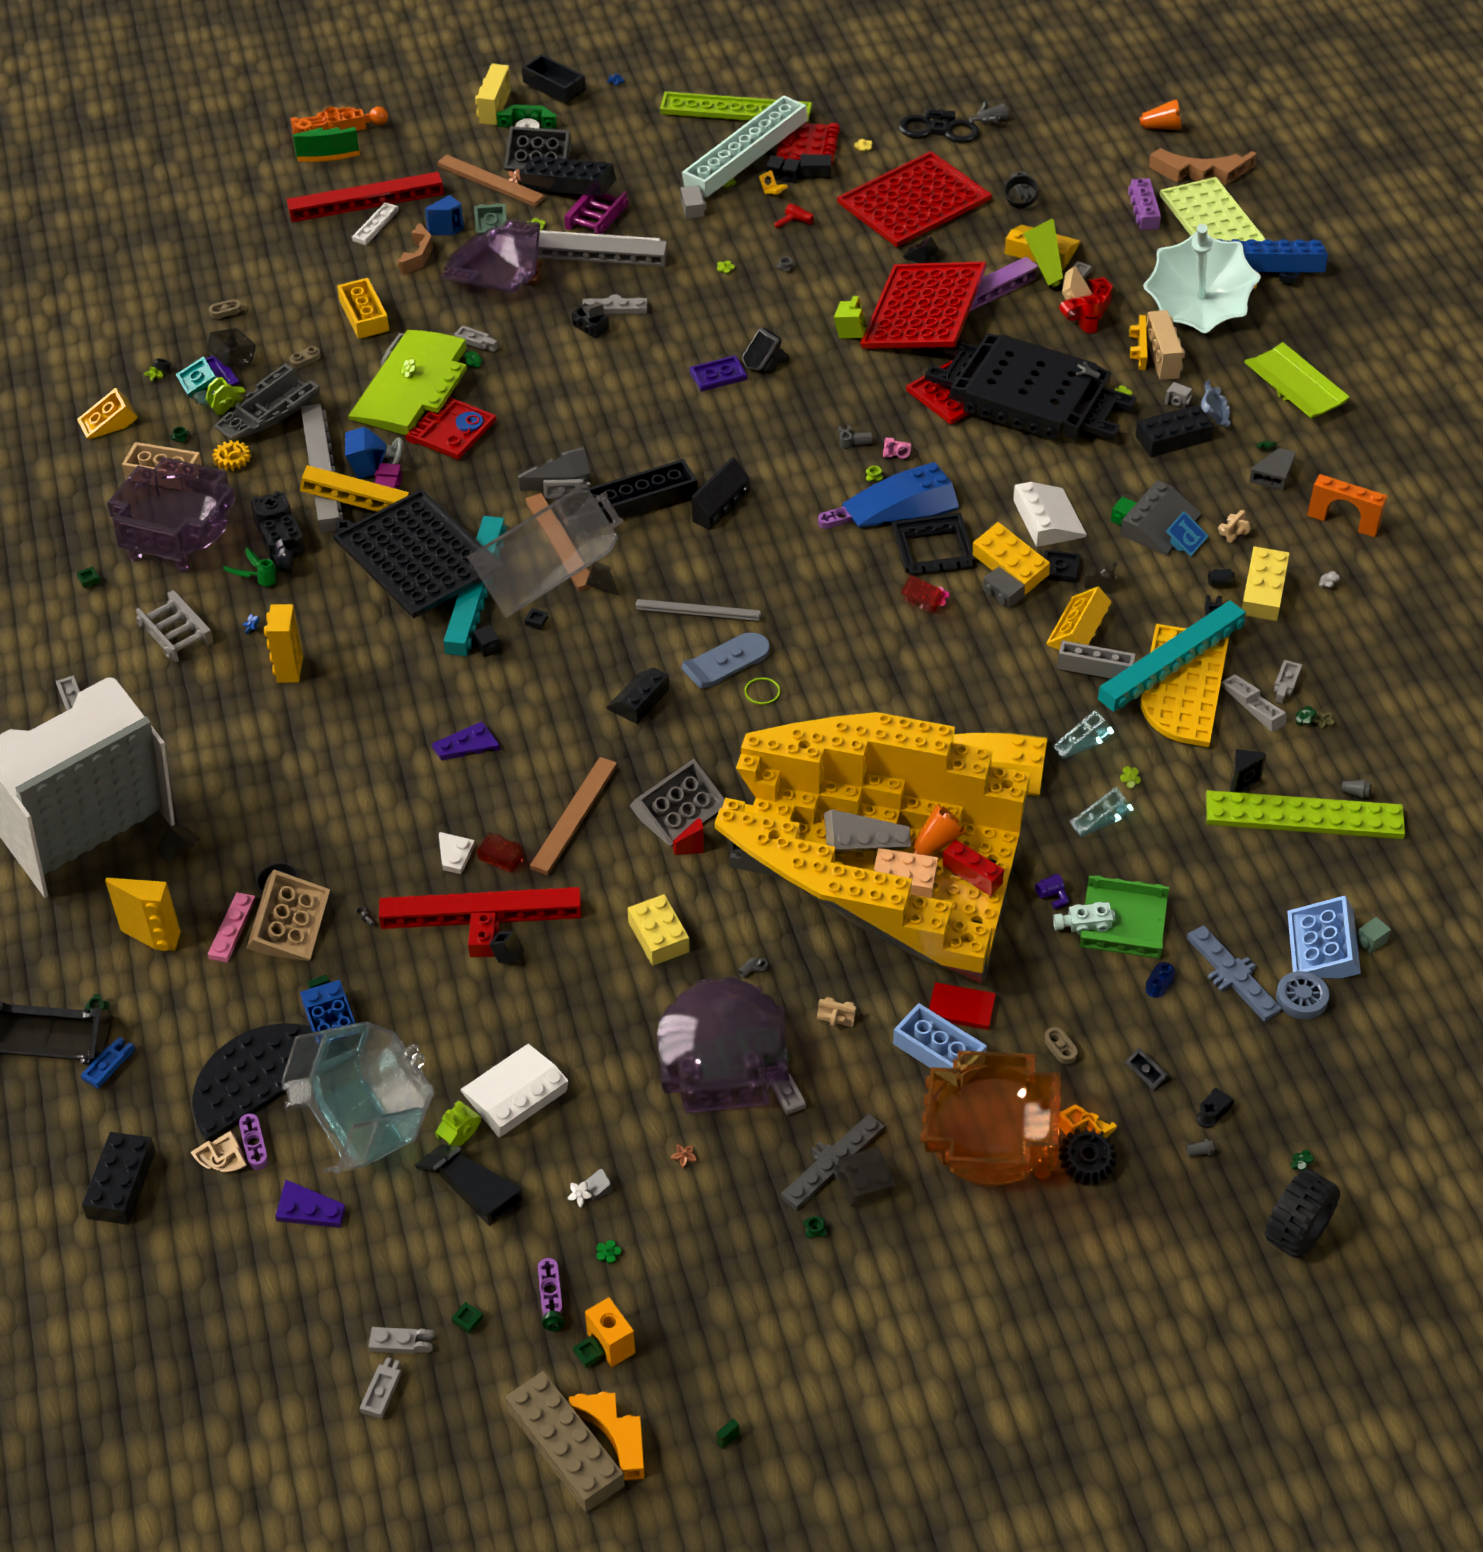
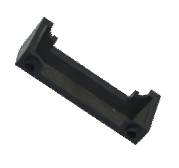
M0 1002V1053L80 1060L79 1063L91 1064L104 1050L112 1026L113 1015L97 1008H91L90 1011L89 1009L75 1010Z

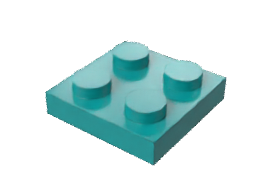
M204 356L176 374L190 398L207 388L217 378Z

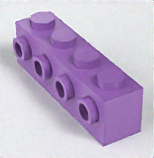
M1150 178L1132 179L1131 186H1128V194L1131 195V205H1134L1133 212L1136 214V223L1139 224L1140 230L1159 229L1161 215Z

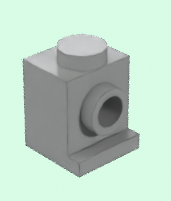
M1173 382L1166 391L1164 404H1172L1182 409L1189 406L1193 399L1191 396L1192 389Z

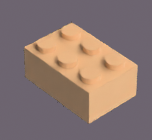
M878 848L874 871L912 878L911 894L932 898L938 857Z

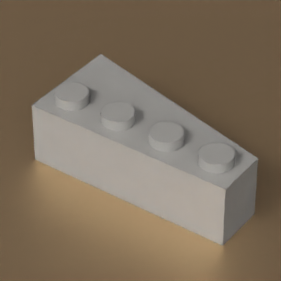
M832 809L824 813L826 844L835 846V853L878 851V848L904 850L911 847L909 826Z

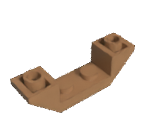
M418 223L412 231L415 246H419L418 250L415 251V254L404 252L402 257L398 259V268H400L401 275L423 268L433 249L432 236L422 224Z

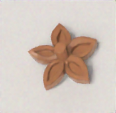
M519 168L515 172L509 171V176L511 177L509 180L517 184L521 181L519 175L521 171Z
M677 1144L676 1150L678 1153L671 1156L672 1160H680L682 1168L685 1167L687 1161L691 1163L697 1161L695 1155L692 1154V1145L684 1149L681 1145Z

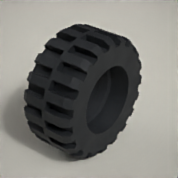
M1306 1169L1299 1172L1297 1177L1295 1176L1292 1182L1285 1188L1284 1193L1281 1194L1273 1208L1272 1214L1269 1216L1264 1233L1267 1242L1293 1258H1300L1307 1254L1322 1236L1323 1231L1327 1228L1330 1219L1335 1213L1334 1211L1338 1206L1341 1193L1339 1187L1313 1170Z

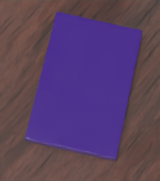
M736 355L689 367V372L701 392L747 380V374Z

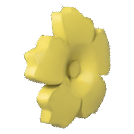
M860 139L858 143L854 144V147L858 151H869L872 149L871 140L865 141Z

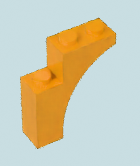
M600 1392L594 1395L577 1394L569 1397V1405L580 1419L597 1427L611 1442L619 1460L620 1470L624 1474V1481L645 1479L640 1416L626 1415L622 1418H617L615 1393Z

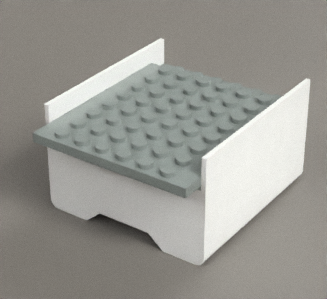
M111 677L105 678L79 692L73 708L30 731L9 729L0 734V838L44 898L48 897L44 879L46 873L57 870L68 861L75 860L78 855L94 849L96 845L110 840L119 832L126 831L135 823L142 822L148 816L160 811L171 826L175 825L165 742L152 727L147 716L145 717L116 679Z

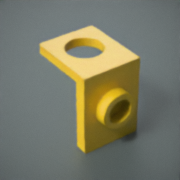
M772 170L759 176L765 194L778 195L788 188L787 184H776ZM766 176H769L771 178V183L769 185H766L765 183Z

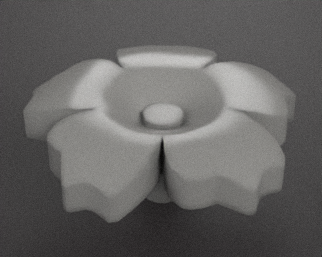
M1335 571L1324 574L1320 578L1319 587L1331 588L1334 586L1333 582L1340 580V576Z

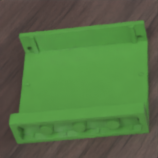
M1089 876L1085 905L1096 902H1109L1110 909L1115 912V922H1112V928H1109L1106 932H1098L1097 929L1082 930L1079 947L1160 959L1169 887L1161 884H1146L1140 881H1124L1120 878L1110 879L1102 876Z

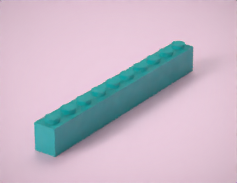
M483 516L476 538L497 560L500 558V548H503L504 545L503 537L507 535L508 531L504 518ZM492 576L458 594L443 641L445 654L467 656L468 650L472 649V637L474 636V630H477L476 624L480 623V611L484 610V599L488 597V586L492 584Z
M1229 600L1099 687L1098 700L1113 712L1123 708L1129 701L1138 698L1141 693L1150 690L1153 685L1163 681L1168 675L1178 671L1183 665L1190 663L1193 658L1202 655L1208 648L1215 646L1223 638L1229 637L1235 630L1241 629L1245 624L1246 612Z

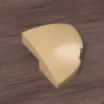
M232 1131L227 1132L213 1142L207 1141L191 1152L196 1161L210 1170L215 1169L227 1173L247 1166L244 1154Z

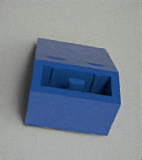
M340 980L300 992L302 1004L317 1043L358 1031Z

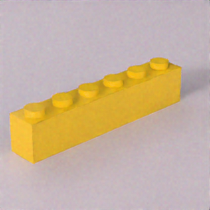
M306 465L300 485V491L377 512L405 498L409 494L406 491Z

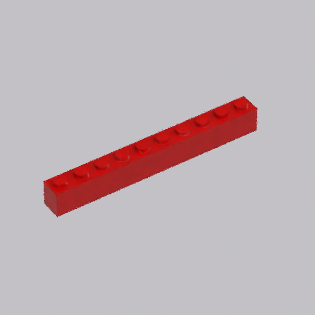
M439 172L286 200L291 222H298L380 207L385 202L397 204L444 195L440 174Z
M580 887L379 898V921L381 929L468 925L470 924L471 913H495L496 921H500V923L581 918Z

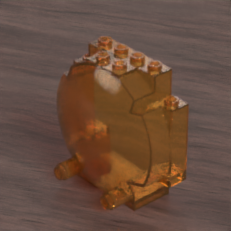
M958 1051L957 1059H953V1068L931 1067L930 1076H926V1089H929V1092L924 1094L925 1112H923L922 1116L924 1127L921 1130V1143H925V1152H935L939 1161L943 1165L949 1166L950 1172L972 1183L987 1186L1017 1183L1025 1180V1176H1030L1031 1171H1034L1038 1179L1046 1180L1051 1176V1170L1058 1169L1061 1073L1036 1072V1054Z

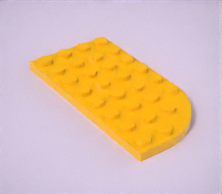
M1156 624L1150 653L1186 630V628ZM1229 637L1223 638L1215 646L1208 648L1202 655L1196 656L1190 663L1183 665L1178 671L1171 673L1163 681H1159L1150 690H1146L1141 694L1142 712L1150 725L1159 733L1177 742L1209 747Z

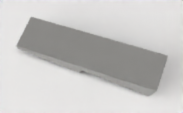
M1233 675L1221 682V686L1271 732L1286 725V712L1262 698L1260 690L1237 675Z

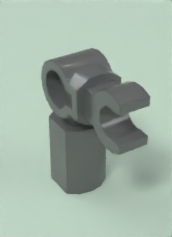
M850 425L847 426V429H842L841 426H838L840 446L842 448H850L854 444L855 446L872 445L871 432L854 433L852 435Z

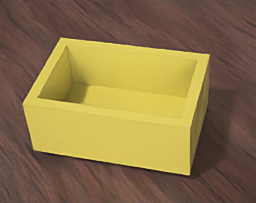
M665 894L628 907V922L652 966L690 952L689 937Z

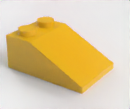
M115 388L77 420L86 438L90 440L124 429L138 417L129 400Z

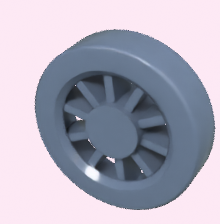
M1304 971L1291 972L1285 975L1280 980L1276 991V1001L1281 1009L1289 1016L1303 1020L1320 1016L1326 1010L1330 997L1326 983L1315 974Z

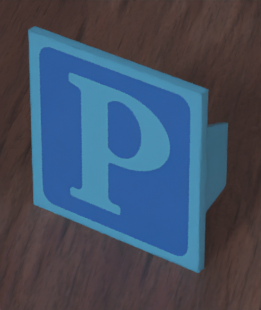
M1185 511L1166 530V533L1171 537L1170 543L1178 551L1184 550L1190 557L1208 537L1206 532Z

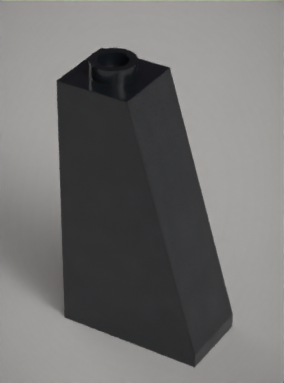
M458 1153L439 1167L440 1176L488 1226L523 1201L522 1189L519 1186Z

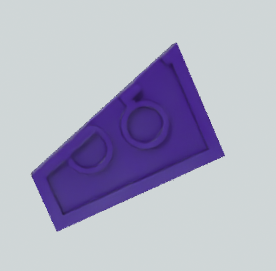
M481 721L432 743V749L442 761L464 757L465 754L472 752L481 754L484 750L489 749L498 751L500 750V745Z
M285 1179L275 1218L279 1222L341 1228L345 1205Z

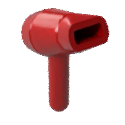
M789 203L785 209V215L787 216L775 222L774 226L779 228L792 220L812 225L814 214L798 205Z

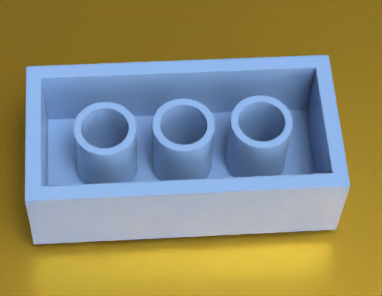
M920 1003L898 1024L893 1033V1045L959 1087H962L985 1061L987 1045Z

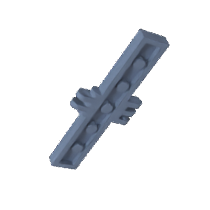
M1204 925L1187 934L1188 941L1214 967L1215 971L1211 972L1208 978L1211 981L1214 980L1213 984L1215 986L1219 985L1218 989L1221 992L1232 987L1264 1022L1280 1014L1281 1007L1251 976L1253 974L1252 971L1257 966L1251 963L1249 957L1243 960L1240 958L1235 959Z

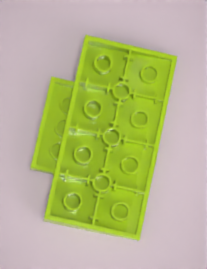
M407 330L348 415V419L406 435L417 425L426 410L439 413L467 370L466 364L458 362L467 349L466 339L436 332ZM413 359L416 361L414 365L416 366V371L414 373L411 372V376L407 378L401 373V370L406 360L410 361Z

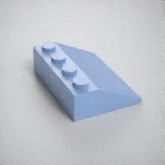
M1346 895L1287 911L1293 972L1304 971L1315 974L1320 978L1339 979L1361 974L1354 909Z

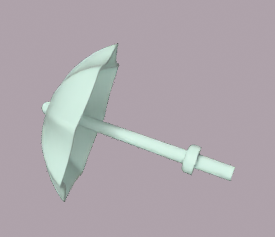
M1199 224L1197 232L1187 240L1177 245L1162 247L1157 250L1156 266L1143 287L1155 299L1160 311L1168 310L1169 315L1173 318V322L1187 324L1202 333H1207L1214 326L1227 319L1243 317L1247 314L1249 295L1253 287L1259 282L1261 276L1248 264L1241 242H1227L1211 238L1208 235L1207 225Z

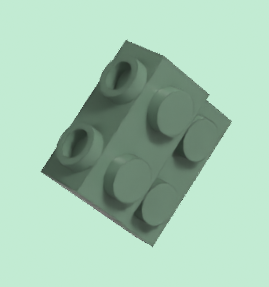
M496 203L494 205L481 204L474 206L476 236L508 234L505 204Z

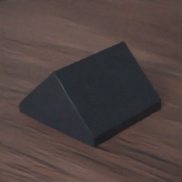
M1236 749L1231 772L1230 792L1240 793L1261 780L1266 759L1264 752Z

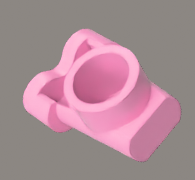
M886 437L883 457L892 458V456H898L902 459L910 455L911 443L895 441L894 438Z

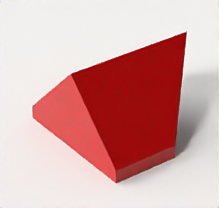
M698 818L673 840L674 854L704 853L702 819Z

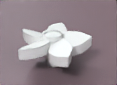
M587 1181L580 1183V1185L571 1183L570 1186L573 1193L569 1195L568 1199H577V1204L579 1207H582L584 1198L589 1199L592 1197L591 1193L586 1191L588 1183Z

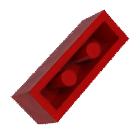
M955 839L943 851V867L989 896H992L1003 884L1004 869Z

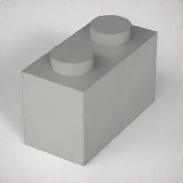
M699 185L681 187V202L685 218L704 217V210H707L706 201H704V193L700 191Z

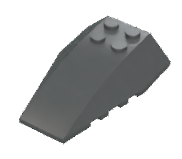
M285 363L256 385L257 389L245 395L246 399L242 403L238 402L235 405L236 409L233 412H228L214 427L230 440L252 435L298 412L301 406H305L319 396L321 388L312 380L307 383L301 381L294 368Z

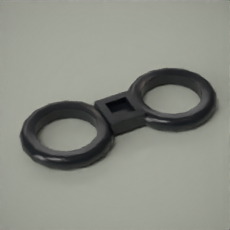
M910 115L903 118L899 123L901 133L910 138H923L930 134L945 135L952 142L967 143L976 139L979 134L977 125L964 119H957L947 123V121L931 120L922 115ZM910 122H922L928 127L923 131L915 132L910 131L905 126ZM964 126L970 128L973 132L967 136H957L952 134L950 130L953 127Z

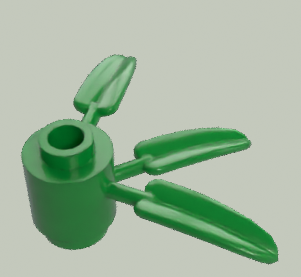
M248 547L245 549L246 556L251 564L257 567V572L223 566L225 571L237 576L250 577L251 575H256L258 583L264 587L273 585L276 582L275 572H279V570L275 569L272 560H260Z

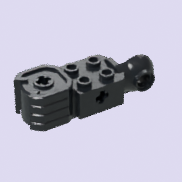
M275 491L274 494L262 497L255 496L251 500L253 519L258 532L261 534L262 542L270 560L273 561L276 570L280 569L283 572L292 573L291 567L294 566L293 558L302 555L305 552L300 528L294 515H291L289 501L285 493Z

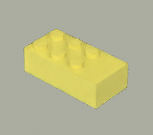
M491 64L486 78L483 79V85L479 88V94L475 98V103L478 104L477 117H479V123L497 125L496 114L504 109L511 92L509 65Z
M1253 547L1242 609L1246 612L1245 616L1277 621L1289 552Z

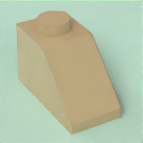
M1076 266L1065 272L1062 291L1065 300L1092 294Z

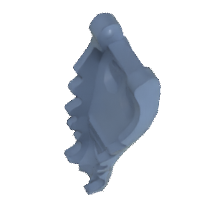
M1208 379L1204 384L1205 394L1201 401V407L1204 413L1213 418L1218 425L1228 427L1231 423L1229 420L1230 406L1226 405L1228 400L1220 395L1221 388L1210 386L1211 381Z

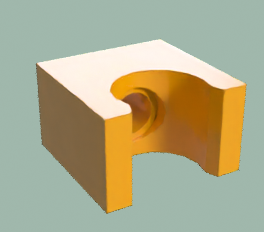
M610 1297L585 1311L587 1334L589 1337L598 1338L605 1350L606 1360L611 1368L635 1354L634 1331Z

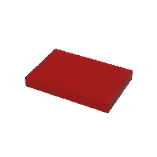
M935 982L929 1010L952 1024L989 1030L996 993Z

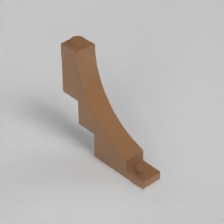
M1160 148L1150 155L1149 167L1176 183L1186 177L1194 181L1216 177L1221 184L1226 186L1255 166L1257 153L1251 151L1243 157L1234 154L1222 158L1198 159L1176 155Z

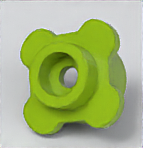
M870 466L866 469V480L882 481L883 476L881 474L883 470L878 466Z

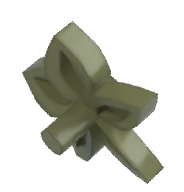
M1317 711L1318 718L1312 719V723H1319L1321 730L1326 725L1333 726L1332 713Z

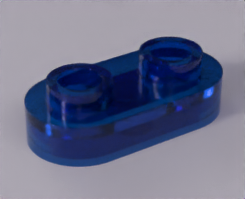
M1158 963L1153 969L1145 986V991L1149 996L1159 998L1167 991L1175 975V969L1170 963Z

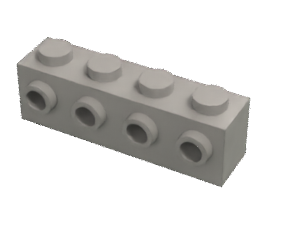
M1062 641L1057 669L1112 679L1134 664L1135 654Z

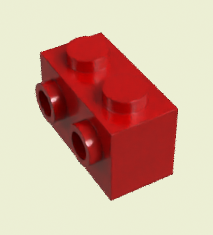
M471 913L468 938L470 957H494L489 943L496 933L500 931V921H496L495 913Z

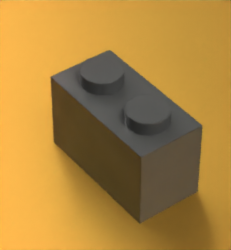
M999 566L983 578L984 591L1009 609L1025 597V585Z

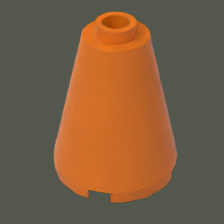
M1172 100L1142 113V117H1140L1141 126H1144V129H1182L1178 100Z
M938 803L912 844L914 849L912 851L915 854L931 856L962 836L967 830L964 825L960 827L957 824L959 820L944 806L941 808V805Z

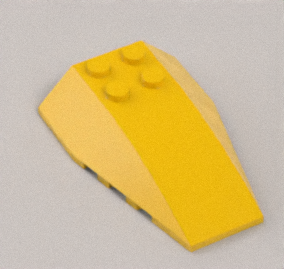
M1016 733L954 734V743L993 750L991 766L1030 773L1028 795L1040 796L1047 737Z

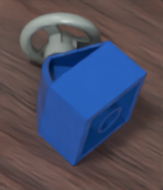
M366 427L345 432V456L358 479L375 475L383 458L387 459V464L399 463L403 450V440L401 438H396L392 445H388Z

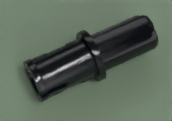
M927 109L925 117L939 119V121L955 120L956 112L943 109Z

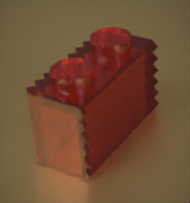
M491 832L477 848L479 860L510 873H513L524 857L523 847L519 843L505 840L501 835H495Z

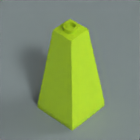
M1052 218L1023 234L1048 287L1052 286L1054 288L1062 284L1063 274L1055 224Z

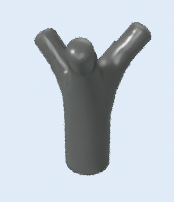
M1083 362L1084 366L1077 365V367L1083 370L1077 372V376L1089 375L1099 379L1101 373L1091 369L1087 362Z

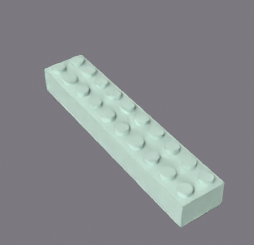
M783 95L682 172L684 187L699 185L700 191L704 193V197L710 196L808 121L806 105Z

